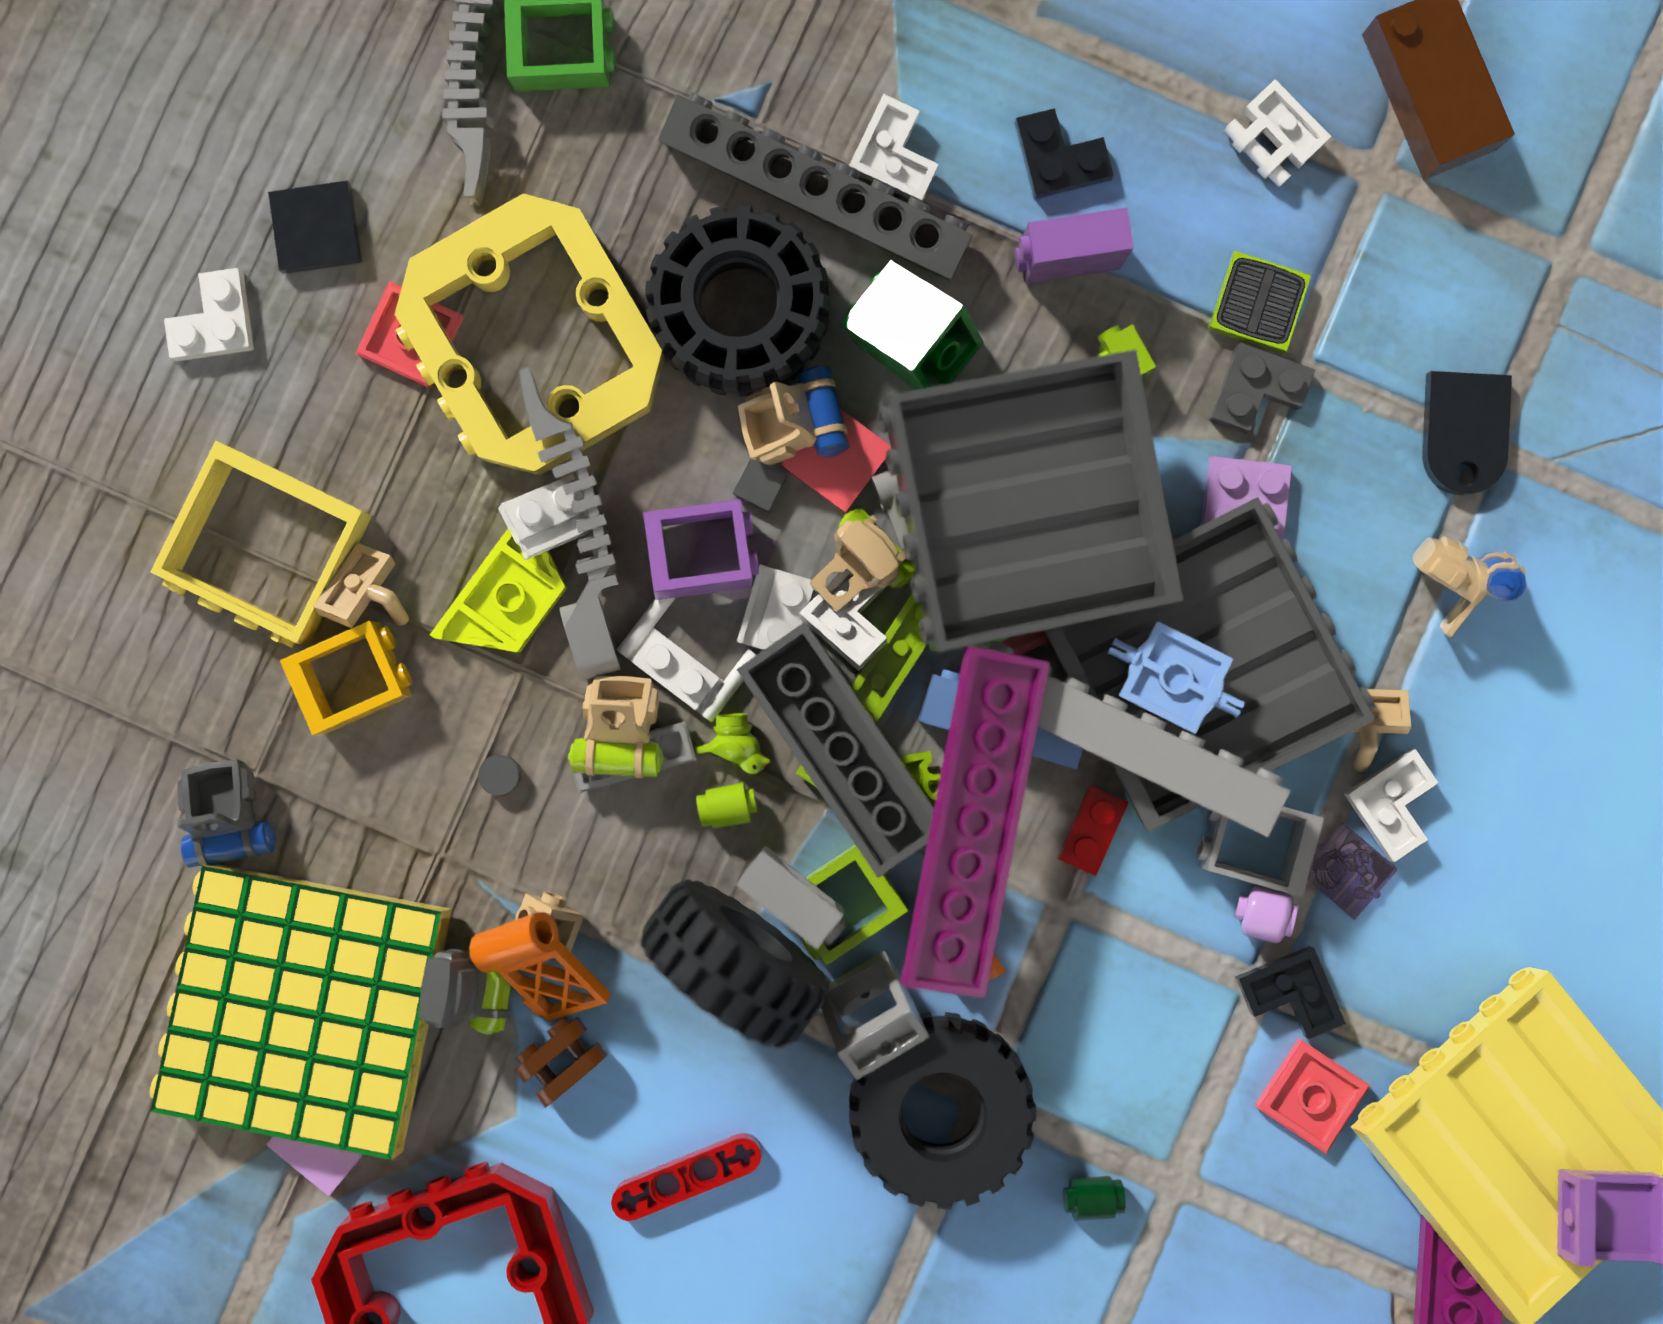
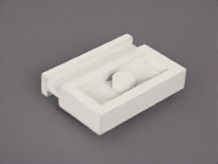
M573 474L501 503L498 510L516 544H519L525 561L593 532V529L578 533L575 524L577 523L576 520L589 517L587 509L574 514L571 507L572 501L584 498L582 491L569 495L565 494L563 485L575 480Z
M759 564V574L755 577L736 642L765 650L804 623L800 619L799 613L810 603L813 588L810 585L811 579Z

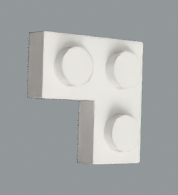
M883 94L849 167L858 171L859 176L871 182L875 179L896 190L895 193L907 199L913 197L923 201L939 164L904 148L920 111Z
M239 268L198 273L204 313L164 319L169 358L176 362L254 350L244 272Z
M848 570L842 574L839 573L826 586L827 590L836 596L845 594L849 589V579L853 575ZM877 586L862 590L839 611H834L818 594L799 613L800 619L803 622H806L814 632L858 671L887 643V637L860 614L884 590Z
M1409 749L1344 793L1389 861L1396 862L1428 840L1405 806L1438 784V781L1416 749Z

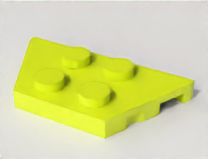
M507 529L430 633V636L435 639L520 653L567 589L549 551L525 561L519 544H516L509 529Z

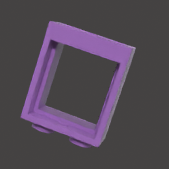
M741 499L643 512L653 590L656 600L752 588V575H758L759 568L756 550L748 551L746 536L753 535V526L750 511L742 512ZM732 517L740 570L669 579L662 526Z

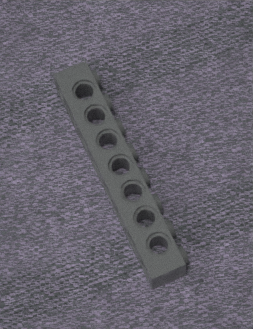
M691 93L689 99L677 94L658 141L951 282L953 281L973 238V235L966 231L969 224L948 214L944 220H941L929 214L932 209L930 205L913 197H910L908 203L893 197L896 191L894 188L875 179L871 186L857 180L858 171L837 162L835 168H832L820 162L822 154L804 145H800L799 150L796 151L784 145L786 137L771 129L764 127L762 134L748 128L750 120L733 111L728 110L726 116L711 110L714 103L695 93ZM709 123L717 124L719 133L716 140L709 144L702 143L700 139L702 128ZM746 140L753 141L755 144L753 157L747 161H739L736 156L738 145ZM782 157L789 158L792 163L790 174L782 179L775 178L772 174L774 162ZM815 175H824L828 178L829 182L827 191L820 196L810 195L808 191V183ZM852 192H860L865 196L864 208L854 214L846 212L844 208L846 196ZM888 209H896L902 214L900 226L893 231H886L880 225L881 215ZM925 226L934 227L939 233L938 242L931 248H922L916 242L918 231Z

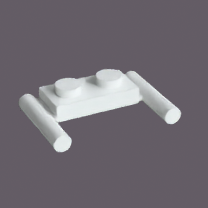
M675 598L654 599L616 650L691 708L699 712L710 722H713L716 715L721 712L744 681L736 669L755 657L756 654L748 649L726 679L722 680L654 628Z

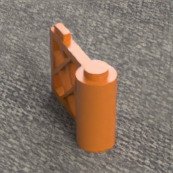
M537 912L475 934L471 939L469 946L470 958L476 968L485 973L497 971L523 997L522 1002L537 1017L542 1015L547 1021H551L608 1003L611 993L559 941V930L556 922L546 912ZM555 958L565 969L545 964V961ZM518 970L536 974V979L523 976ZM543 977L564 982V987L544 982ZM571 985L584 988L590 994L571 990ZM543 995L560 999L562 1002L552 1005Z

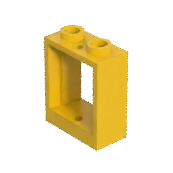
M367 621L280 660L312 735H325L412 696L408 687L413 684L412 678L403 663L398 664L392 650L396 648V642L387 626L382 627L380 622ZM366 638L389 690L333 715L310 662Z

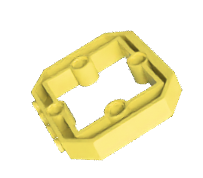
M523 193L409 258L395 316L401 327L396 329V332L408 351L414 348L422 362L416 364L419 372L429 386L435 383L442 395L441 398L437 399L440 408L449 421L456 418L463 430L462 433L458 434V438L470 456L476 453L479 458L486 462L540 476L572 457L569 451L542 463L539 459V451L566 441L563 432L536 441L530 426L508 438L480 391L481 377L478 370L467 359L459 355L431 305L442 301L471 283H474L478 289L484 292L501 290L506 286L510 278L508 262L557 235L582 278L576 288V298L581 310L593 321H607L633 365L629 370L585 395L572 385L556 387L549 394L546 408L557 418L572 423L576 435H581L585 445L581 447L582 451L651 411L665 357L581 210ZM483 261H496V269L491 275L486 277L478 275V267ZM598 289L607 291L609 295L606 303L598 307L588 304V297L593 291ZM459 369L466 370L467 380L465 384L458 388H451L449 385L450 375ZM567 399H575L579 402L577 414L570 418L560 416L559 407L561 403Z

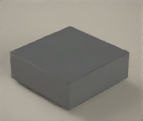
M750 459L733 491V495L769 513L787 476L761 462Z

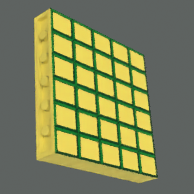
M221 864L202 865L201 871L198 872L193 883V894L196 895L193 911L187 916L184 925V934L187 936L184 952L180 954L176 963L175 972L179 977L176 992L170 997L167 1006V1015L170 1017L167 1033L164 1034L159 1044L158 1055L161 1058L159 1072L154 1077L150 1087V1098L153 1099L150 1112L389 1160L394 1159L404 1151L429 1026L425 1020L418 1018L427 959L433 958L437 952L444 951L452 909Z

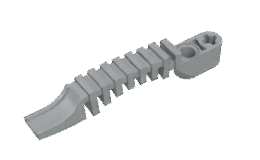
M455 0L459 10L458 12L453 11L452 22L456 28L455 31L449 32V41L453 48L452 50H447L446 60L450 65V69H445V81L449 89H443V99L448 108H442V119L447 125V133L453 137L454 144L463 150L465 156L464 198L470 199L471 207H481L487 184L491 151V139L485 138V130H494V119L487 115V101L480 97V93H483L484 83L477 79L476 74H483V64L475 57L476 55H485L486 46L479 41L478 37H491L492 27L484 21V18L500 19V9L493 3V0Z
M526 367L519 370L526 411L536 441L563 432L566 439L564 442L539 451V459L542 463L570 451L572 460L554 466L552 471L555 478L577 471L579 478L564 483L563 488L566 495L583 491L584 498L572 501L571 504L574 514L587 509L589 517L576 520L577 523L575 524L578 533L593 529V536L578 540L577 546L580 553L592 550L594 556L577 560V564H575L578 574L587 572L589 581L576 603L560 607L562 622L581 681L621 670L599 595L602 589L618 585L616 571L607 573L610 565L615 564L616 560L613 551H608L607 545L611 544L609 531L604 532L603 525L607 524L605 513H600L599 511L602 499L600 493L595 494L593 486L597 485L594 473L589 474L587 466H590L591 462L588 454L583 455L581 447L585 445L582 436L576 435L572 423L557 418L546 408L539 395L532 368Z

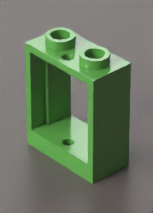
M504 0L507 78L514 91L610 87L609 73L616 72L614 47H608L607 33H614V16L612 7L606 8L604 0ZM592 15L594 63L529 66L528 18Z

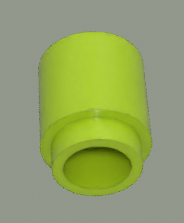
M744 782L706 789V794L696 796L702 827L712 826L713 829L749 823L752 822L751 814L758 812L754 789L746 790Z

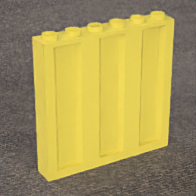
M1529 967L1513 974L1508 981L1510 985L1500 994L1493 995L1484 1000L1479 1006L1480 1011L1472 1019L1455 1026L1449 1033L1450 1038L1443 1045L1425 1053L1419 1060L1420 1065L1409 1075L1396 1079L1389 1087L1390 1092L1379 1102L1366 1106L1359 1113V1120L1351 1126L1507 1319L1515 1324H1534L1602 1261L1595 1260V1266H1578L1557 1255L1558 1169L1654 1172L1663 1176V1110L1550 971Z

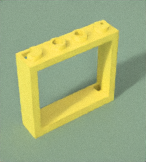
M215 440L150 573L163 578L162 585L175 593L185 595L186 591H190L200 596L197 603L210 610L221 613L222 609L225 608L235 613L234 621L247 628L257 630L258 626H262L272 631L270 639L276 642L283 643L293 648L295 643L309 645L323 616L316 612L313 606L355 545L360 542L372 515ZM233 467L347 522L297 625L182 570Z

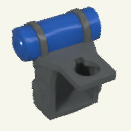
M237 759L211 762L181 770V780L177 782L179 810L185 813L186 818L178 820V827L189 833V835L183 836L181 842L182 858L188 868L213 865L248 857L251 859L260 857L261 854L274 852L276 834L273 827L268 821H256L255 812H253V802L256 800L255 779L253 772L246 763Z

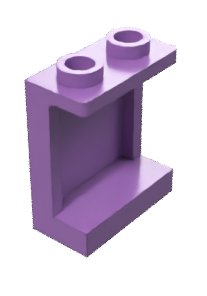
M1558 1169L1557 1255L1578 1266H1595V1260L1651 1261L1663 1265V1176L1654 1172Z

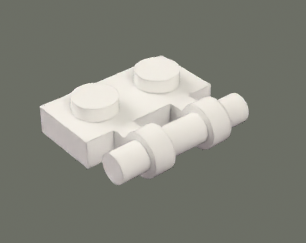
M1276 79L1244 109L1243 113L1253 122L1247 129L1234 119L1223 130L1234 141L1232 146L1239 153L1244 151L1259 167L1257 172L1264 179L1269 177L1278 187H1281L1291 177L1280 165L1286 158L1299 169L1331 138V135ZM1261 133L1278 148L1272 155L1255 139Z

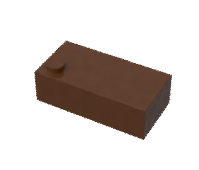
M1413 0L1377 15L1363 32L1362 36L1423 180L1494 152L1515 135L1458 0Z

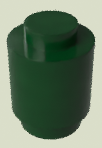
M1110 1176L1071 1178L1069 1187L1063 1188L1065 1212L1072 1213L1075 1221L1115 1218L1116 1214L1124 1213L1126 1208L1122 1181L1120 1179L1112 1180Z

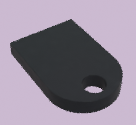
M1430 371L1426 374L1422 460L1430 480L1443 491L1454 495L1475 494L1494 485L1504 473L1509 452L1512 375ZM1459 464H1466L1473 471V480L1469 485L1459 483L1455 477V470Z

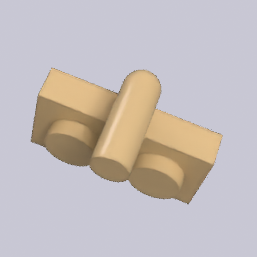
M360 543L355 545L313 606L320 616L353 628L371 600L384 606L395 625H405L409 620V616L396 594L389 589L381 587L395 566L391 555Z
M1367 689L1375 704V709L1371 710L1375 720L1351 731L1359 732L1360 748L1353 762V766L1357 771L1365 772L1369 769L1378 750L1377 733H1409L1411 729L1408 690Z

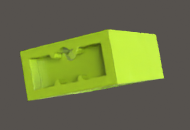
M856 845L842 852L806 876V878L813 884L818 885L856 860L887 907V910L830 948L823 941L816 949L805 939H802L811 957L814 960L821 957L826 966L908 912L906 904L887 875L884 874L878 878Z

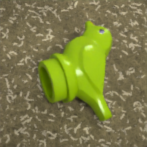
M746 713L716 715V725L713 726V729L717 735L709 743L695 748V754L714 753L737 764L744 772L751 775L760 773L765 765L770 763V759L760 752L758 739L750 733L752 724L748 722V714Z

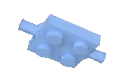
M1158 621L1154 624L1147 640L1138 649L1117 638L1114 639L1112 645L1125 651L1126 654L1113 647H1110L1107 654L1130 664L1128 678L1118 695L1119 697L1193 734H1196L1204 716L1214 706L1236 718L1240 714V710L1226 704V702L1240 709L1243 708L1245 702L1222 691L1224 677L1233 658Z

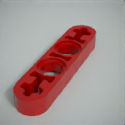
M737 1134L626 1179L617 1186L612 1195V1210L622 1220H637L748 1175L756 1170L760 1164L762 1155L761 1144L751 1134ZM743 1144L746 1150L753 1149L754 1152L750 1155L749 1163H744L742 1158H737L729 1162L728 1167L731 1171L725 1172L724 1160L718 1152L724 1151L725 1159L737 1153L738 1145ZM705 1158L712 1160L718 1170L717 1174L708 1180L698 1177L694 1169L696 1162ZM664 1174L675 1176L679 1181V1190L672 1195L663 1194L657 1188L658 1178ZM644 1182H649L650 1195L655 1202L651 1203L650 1195H646L638 1200L636 1209H632L630 1204L622 1205L621 1201L625 1196V1191H629L632 1196L644 1193L646 1189Z

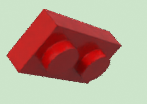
M1089 785L1057 859L1096 876L1129 802Z

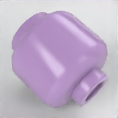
M1255 885L1251 888L1248 896L1240 894L1234 918L1242 920L1241 929L1244 935L1271 943H1279L1284 936L1291 937L1298 905L1292 904V896L1289 893Z

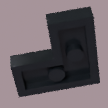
M1055 108L1016 118L1015 127L1034 200L1112 180L1114 175L1104 137L1065 146Z
M1311 946L1235 976L1250 1014L1254 1017L1290 1003L1303 1036L1307 1039L1346 1024L1317 953Z

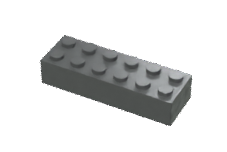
M806 622L736 669L878 878L927 845L934 806Z

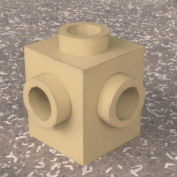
M544 891L542 897L525 893L515 920L537 912H546L556 922L559 930V941L571 952L584 915L565 905L567 901L565 897Z

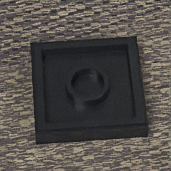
M348 180L268 192L278 267L281 273L288 274L362 263L352 186Z

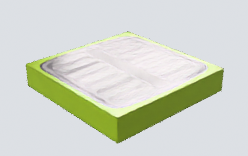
M1234 251L1231 255L1207 330L1278 353H1286L1311 275Z

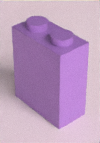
M1120 208L1028 222L1023 237H1019V248H1015L1017 272H1024L1025 283L1028 284L1120 270L1134 249L1128 209Z

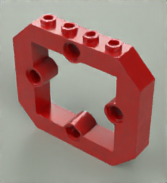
M482 1162L467 1168L464 1171V1176L453 1180L450 1179L449 1175H444L426 1183V1189L412 1193L411 1188H406L387 1197L388 1202L373 1206L372 1201H368L349 1209V1215L336 1228L311 1279L325 1324H374L368 1318L367 1312L377 1313L382 1318L383 1324H397L401 1314L400 1304L390 1293L383 1291L374 1292L362 1253L409 1237L420 1241L429 1240L436 1236L444 1225L505 1205L518 1244V1248L508 1262L506 1269L510 1285L520 1292H534L544 1324H589L594 1310L554 1189L504 1163L489 1167L488 1162ZM425 1206L433 1210L435 1221L423 1219L419 1213V1207ZM533 1259L539 1265L540 1271L528 1272L522 1266L521 1260Z

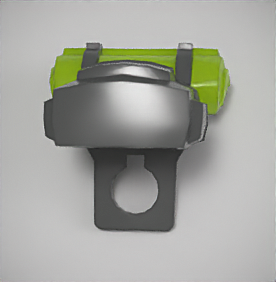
M448 949V951L437 952L433 958L427 959L418 1018L425 1020L428 1025L438 1028L453 1027L458 1025L459 1021L469 1019L470 1027L479 1033H498L505 1030L506 1018L510 1017L511 1010L508 1009L511 985L497 971L485 973L477 969L468 951Z

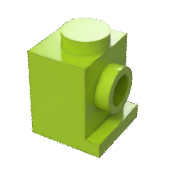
M1133 324L1123 330L1120 329L1119 325H1116L1097 336L1101 344L1098 347L1100 351L1098 356L1136 350L1141 378L1148 376L1156 368Z

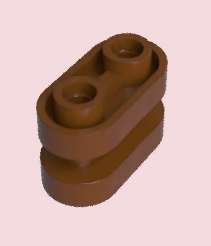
M564 1016L547 1031L551 1037L541 1047H538L533 1042L515 1057L519 1065L514 1071L520 1079L526 1082L534 1075L543 1085L534 1096L544 1108L553 1103L608 1055L599 1042H596L589 1049L582 1043L579 1037L587 1028L578 1017L570 1021ZM566 1049L575 1060L559 1074L555 1075L547 1064Z

